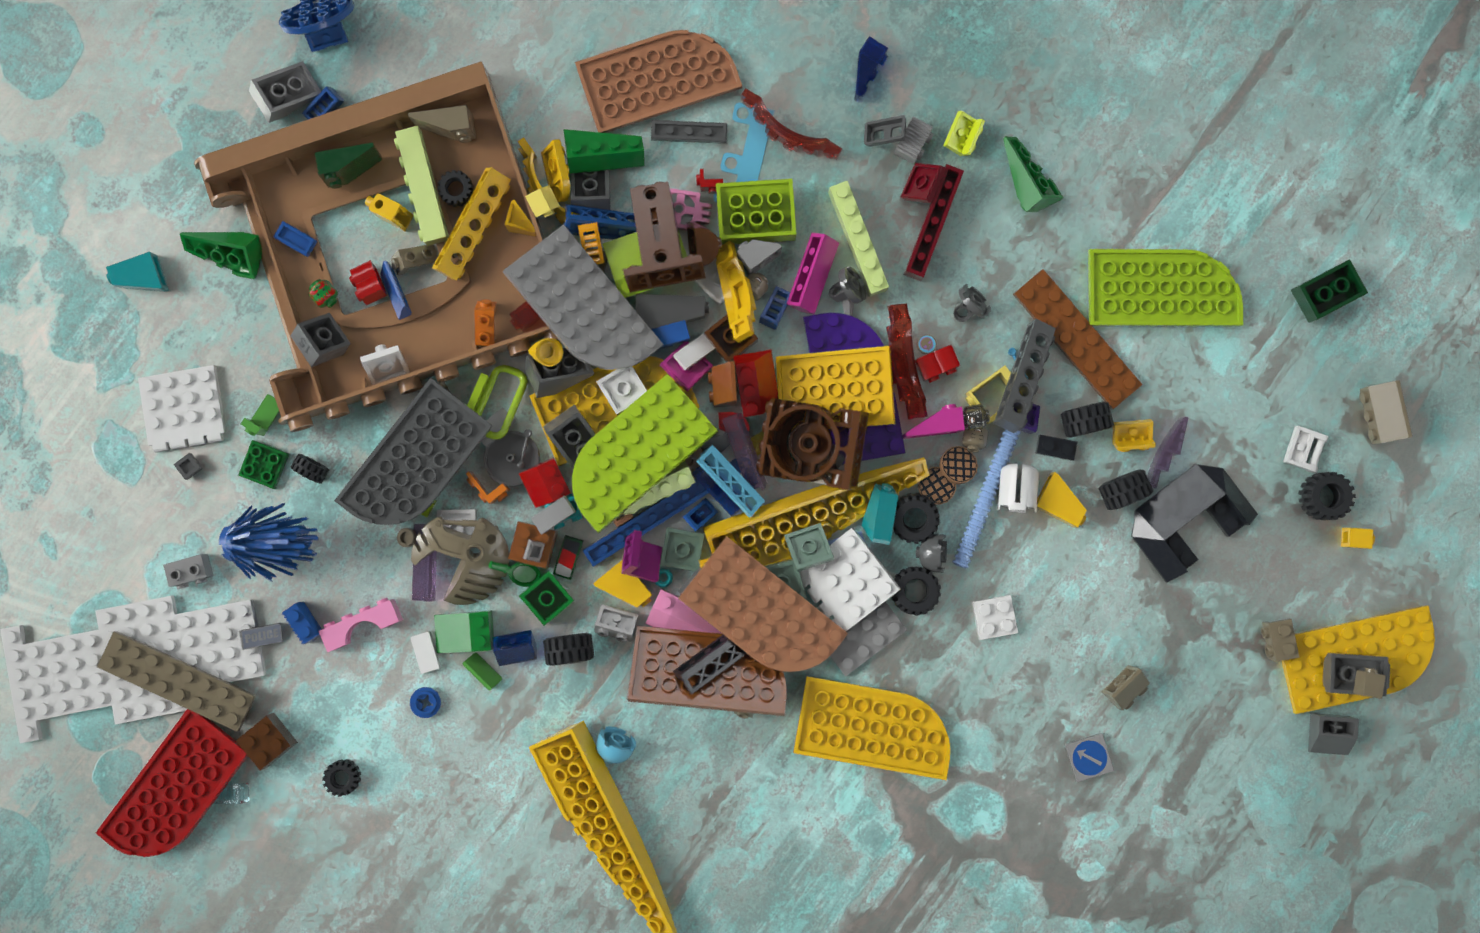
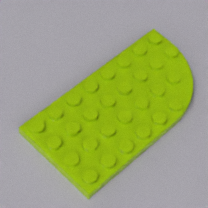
M1188 249L1088 250L1089 323L1092 326H1243V299L1238 283L1235 282L1230 274L1231 271L1222 262H1218L1208 256L1209 254L1201 251Z
M668 374L595 434L585 444L576 459L572 474L574 498L581 513L598 533L604 530L718 432L714 425Z

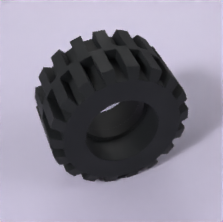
M1109 402L1094 403L1067 410L1060 414L1065 435L1069 438L1109 429L1114 426Z
M1141 469L1114 478L1098 488L1107 510H1116L1150 496L1154 492L1145 470Z
M1337 472L1316 473L1312 477H1307L1305 479L1306 483L1301 484L1300 487L1303 490H1299L1298 495H1301L1299 503H1303V506H1301L1302 510H1307L1306 514L1313 516V519L1337 520L1338 518L1345 517V513H1350L1351 509L1349 507L1354 506L1355 502L1352 501L1353 498H1356V494L1352 493V490H1355L1354 486H1350L1351 481L1344 479L1345 476L1337 474ZM1325 485L1332 490L1334 495L1333 502L1329 507L1324 506L1320 500V491Z
M909 493L905 497H900V500L897 501L893 525L895 534L901 540H906L907 543L914 542V544H919L920 541L926 542V537L931 539L934 532L938 530V525L940 524L938 509L931 499L926 495H920V493ZM919 508L926 513L927 519L924 525L919 528H910L905 525L903 517L909 509Z
M911 566L902 569L900 573L896 574L894 581L901 590L891 598L897 608L915 616L924 615L928 611H932L934 606L939 603L938 598L941 597V585L938 583V578L933 575L934 573L922 567ZM913 579L921 580L926 586V595L919 602H911L905 596V586Z
M590 633L557 636L543 640L546 665L555 666L578 663L594 658L592 634Z

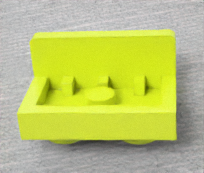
M958 111L943 146L959 156L971 155L976 148V141L983 131L985 120H976L964 111Z

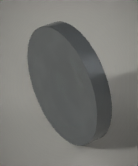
M508 431L504 437L496 439L485 448L484 466L494 481L500 484L504 483L506 486H519L523 484L519 473L540 463L538 447L530 437L523 469H519L517 464L521 459L525 441L524 433Z

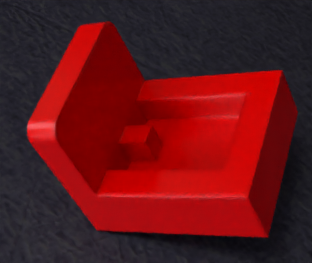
M700 169V174H696L697 186H700L701 192L708 191L709 194H717L716 183H723V179H704V169Z

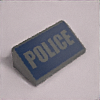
M281 623L239 631L242 650L283 642Z

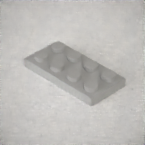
M885 601L846 631L848 633L847 636L832 653L831 658L843 674L847 676L907 629Z

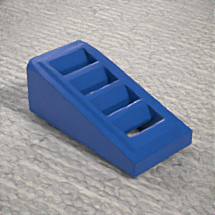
M326 86L302 114L308 120L314 118L311 111H314L317 116L335 111L342 105L344 99L332 87ZM323 101H325L329 106L326 107ZM317 106L323 110L322 113L318 110Z
M776 286L760 316L759 323L776 330L788 306L787 301L791 292ZM777 294L783 298H786V300H781L775 296ZM773 302H776V303L782 305V308L779 307V306H777V305H775V304H773ZM769 309L779 312V314L769 311Z

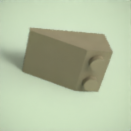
M466 105L408 113L409 118L420 129L460 141L461 143L471 142V139H476L474 117Z

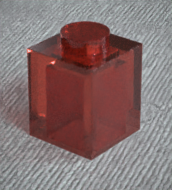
M527 301L509 314L512 318L510 323L516 330L520 328L522 332L541 319Z

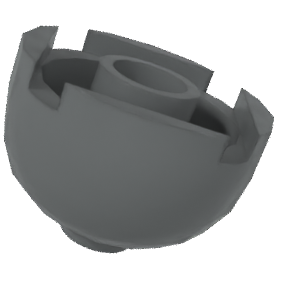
M933 534L931 539L926 537L927 541L921 542L920 547L917 546L916 558H920V564L928 571L935 573L944 572L945 568H942V562L946 563L947 541H943V539L946 538V535Z

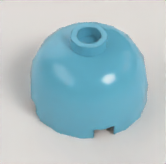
M607 726L605 730L603 728L600 730L596 749L605 762L609 764L623 763L633 754L636 747L635 739L632 736L629 738L624 735L626 731L623 729Z

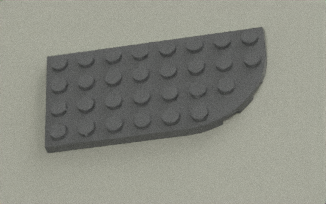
M430 378L334 501L356 518L368 523L394 525L412 520L431 506L493 425L434 379Z

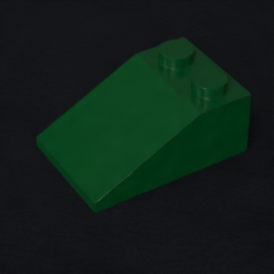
M373 142L315 152L318 175L327 187L332 189L341 188L342 185L349 184L382 160V156Z

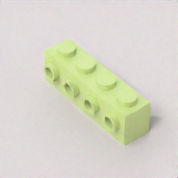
M684 460L623 512L624 515L636 513L640 508L651 506L657 500L670 497L675 492L687 489L694 484L695 480L686 461Z

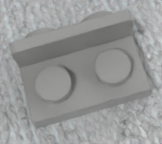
M601 604L594 632L602 637H614L620 642H631L638 614Z

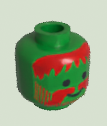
M318 279L310 285L309 297L319 308H331L337 303L338 291L328 280Z

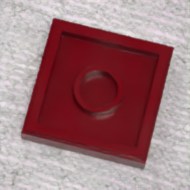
M915 163L900 197L907 201L931 203L946 168L942 165Z

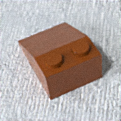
M734 361L711 367L712 372H708L709 384L713 385V391H709L710 403H714V407L737 406Z

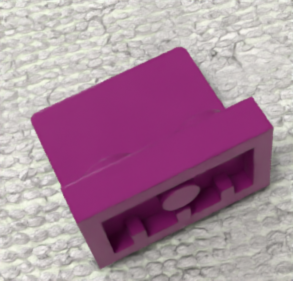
M634 530L625 540L621 573L657 582L659 579L662 547L644 542L641 539L642 532Z

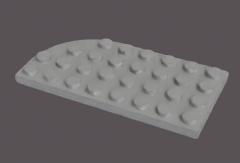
M564 224L503 270L504 275L566 349L584 363L606 370L629 368L648 358L663 345Z

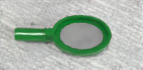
M494 561L489 563L490 569L508 573L512 582L522 587H529L541 577L539 569L530 564L518 562L508 566V564L505 565Z

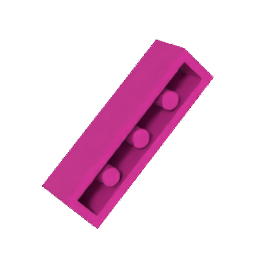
M811 233L787 305L800 312L815 314L839 242L826 234Z

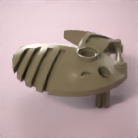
M439 516L422 528L423 534L419 532L417 535L418 545L414 542L411 552V561L415 566L434 551L461 559L443 598L444 601L455 605L473 604L477 602L473 599L484 600L489 597L486 593L493 594L498 589L495 586L502 585L504 579L501 578L506 577L507 573L490 569L489 563L494 561L505 565L508 564L509 566V549L498 526H495L487 519L459 521L444 520L443 517ZM445 525H461L463 527L475 528L472 534L468 535L448 528ZM476 547L480 549V552L474 553L471 551V548Z

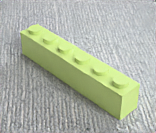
M418 126L395 131L397 137L394 139L395 146L401 153L399 162L401 167L405 168L406 175H404V181L406 186L410 187L409 200L412 205L414 204L416 210L413 212L414 219L420 226V230H418L419 238L427 246L445 242L449 234L422 131Z
M848 181L831 186L828 194L869 298L887 291L889 285Z

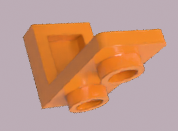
M488 299L477 301L474 309L475 345L490 346L495 344L494 316L497 310V302H492Z
M471 471L466 473L468 476L467 482L473 488L476 487L480 493L478 495L484 503L493 504L497 500L500 502L508 496L507 492L510 489L504 483L491 493H488Z

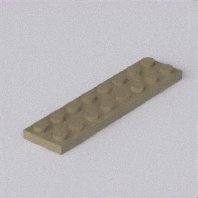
M118 631L112 633L97 665V668L237 732L240 731L256 697L251 692Z

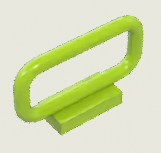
M504 364L495 367L490 376L484 373L480 374L467 404L469 408L481 416L496 379L501 372L509 373L520 379V384L501 429L498 432L489 431L485 436L495 440L501 439L509 431L528 383L527 376L523 371Z

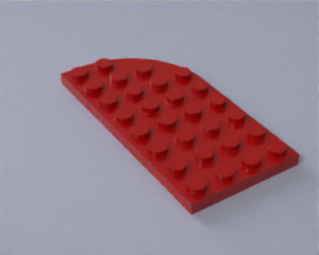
M187 709L95 833L114 849L130 856L151 857L176 848L193 832L248 755L237 741L211 720Z

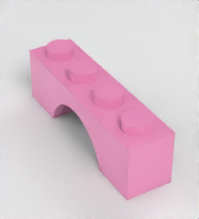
M388 598L377 601V606L371 608L368 605L359 609V614L353 616L350 613L341 617L342 621L336 624L332 621L323 625L324 629L320 630L319 634L327 653L350 644L353 629L362 621L372 622L380 629L403 621L395 599L388 600Z

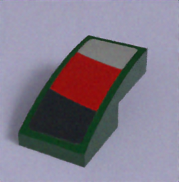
M568 535L564 536L553 571L554 575L569 580L572 579L584 540Z

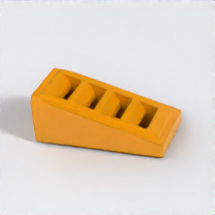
M597 222L578 225L582 247L596 264H603L605 262ZM595 231V233H593V234H588V235H584V233H583V232ZM596 239V241L585 242V240ZM598 247L597 249L587 250V248Z

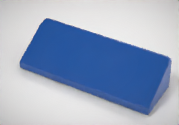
M383 261L380 276L396 315L401 320L412 315V312L394 269L388 261Z

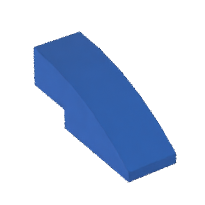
M685 320L652 329L653 333L663 343L659 349L690 341Z

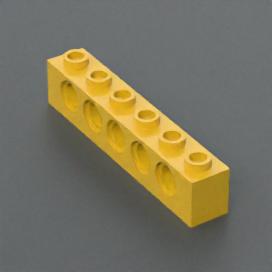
M492 167L484 170L432 269L451 280L457 281L458 278L460 279L465 272L464 266L467 261L469 262L472 259L475 246L479 245L482 241V233L491 224V216L494 211L496 212L501 205L500 199L508 192L511 179ZM490 186L494 188V195L492 197L488 194ZM481 203L485 205L484 213H481L479 211V205ZM472 220H475L477 224L474 230L470 228ZM464 236L468 241L465 247L460 243L461 238ZM456 253L459 259L458 262L454 264L451 260V257L453 254Z

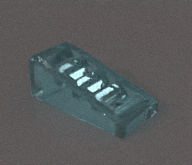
M228 783L224 788L225 799H223L222 791L213 804H243L249 802V783ZM231 789H233V799H231Z

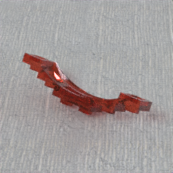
M746 88L742 92V103L750 109L755 108L753 117H755V121L759 124L767 125L765 133L769 139L773 141L778 140L788 151L794 150L797 152L800 147H803V151L807 154L817 156L820 150H822L826 157L838 159L842 151L841 147L827 138L808 137L788 129L770 114L763 103L762 97Z
M907 303L887 306L891 323L886 329L891 352L892 382L897 384L900 402H905L908 420L928 417L926 397L920 384L915 363L912 321L909 316Z

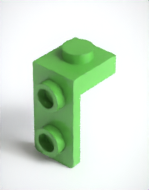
M267 394L253 417L242 420L241 425L245 427V432L252 436H264L279 414L275 397Z

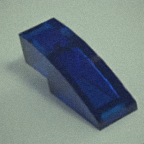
M705 460V463H706L708 466L712 467V466ZM701 466L691 473L731 517L741 510Z

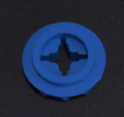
M431 687L417 689L410 698V708L420 718L434 716L441 707V698L438 692ZM428 696V701L431 702V704L433 705H427L426 708H424V703H422L420 700H424Z

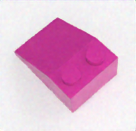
M956 404L945 405V407H942V410L903 434V439L964 431L962 407H956Z

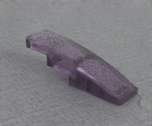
M1189 417L1179 418L1159 446L1147 475L1152 489H1157L1160 472H1169L1172 455L1181 454Z

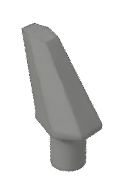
M846 298L842 301L844 314L853 316L854 303L849 298Z

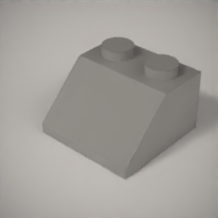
M751 240L749 243L745 241L738 247L737 258L742 261L743 267L748 274L756 273L781 255L782 246L779 243Z

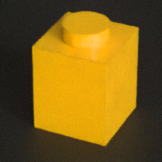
M1342 528L1341 547L1372 549V545L1375 542L1373 529Z

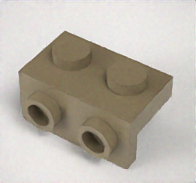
M1292 619L1262 622L1261 633L1267 645L1265 646V653L1270 660L1277 662L1299 657Z

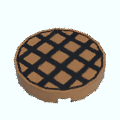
M955 446L949 448L942 454L939 462L942 475L950 483L957 485L965 484L973 479L977 473V460L973 453L969 452L965 447Z
M940 467L929 468V476L918 482L920 495H926L937 505L948 502L954 496L956 484L950 483L942 475Z

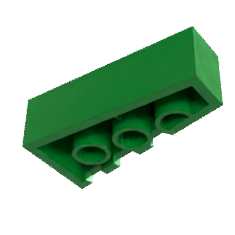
M563 129L569 174L645 166L642 136Z

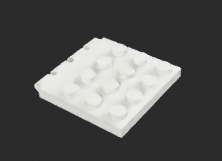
M215 365L138 378L148 446H152L154 453L169 450V445L171 450L188 447V442L190 446L206 444V437L209 443L224 440L223 434L227 432Z
M854 528L848 530L830 545L834 560L800 571L804 588L809 584L811 586L807 593L815 603L822 600L823 603L818 606L819 609L828 618L833 615L835 618L832 621L844 629V631H848L901 590Z

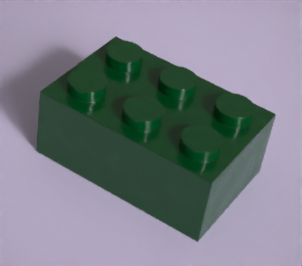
M1350 259L1291 289L1308 323L1316 321L1368 293Z

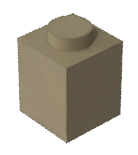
M1365 668V671L1357 670L1353 693L1382 699L1386 675L1378 674L1376 669Z

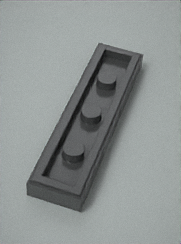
M652 120L651 140L726 143L727 123Z

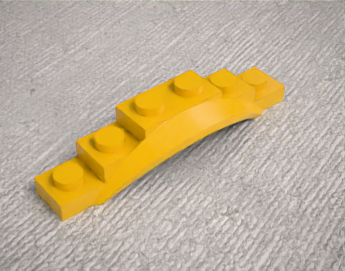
M523 137L518 141L520 145L518 150L524 157L522 161L525 166L523 171L529 178L527 183L530 187L527 189L532 193L542 187L534 169L533 160L537 156ZM560 206L554 209V212L557 213L555 216L561 224L565 223V208Z
M728 241L718 251L716 266L729 326L732 329L734 340L739 343L754 334L752 323L755 322L753 311L756 310L751 283L745 276L742 261L737 258L734 243Z

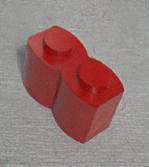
M371 260L350 270L351 276L349 279L357 289L355 295L360 302L363 301L367 306L387 296L379 272Z
M952 345L943 347L915 360L923 381L928 380L929 383L940 379L939 375L946 373L948 376L957 372V367L960 366Z

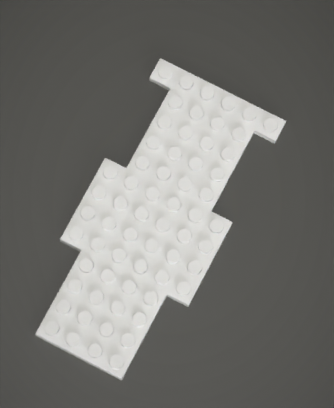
M174 595L95 610L98 630L27 644L23 625L0 629L20 743L43 739L40 720L112 706L116 725L187 710V708L97 668L114 631L127 635L227 682L266 675L262 647L242 650L239 634L240 630L258 627L253 599L177 614Z

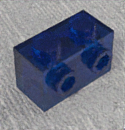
M532 630L493 637V652L499 666L537 659V645Z

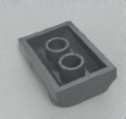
M1328 653L1324 658L1323 686L1326 692L1354 694L1357 670L1365 671V668L1378 670V674L1386 675L1383 696H1386L1390 680L1388 657Z

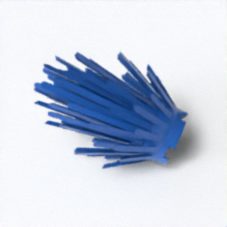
M281 503L276 507H265L256 512L257 508L251 511V505L234 523L223 528L219 537V545H222L224 552L222 556L226 560L234 562L249 579H251V575L256 576L255 572L273 582L272 578L276 577L274 573L254 562L293 576L292 572L275 565L298 570L295 567L298 564L292 562L291 559L313 561V558L302 556L317 555V553H313L315 552L314 550L308 548L312 544V540H318L319 538L317 535H308V533L318 530L316 528H306L304 525H295L308 520V517L290 520L293 516L277 519L287 514L282 512L254 523L282 508L285 503Z

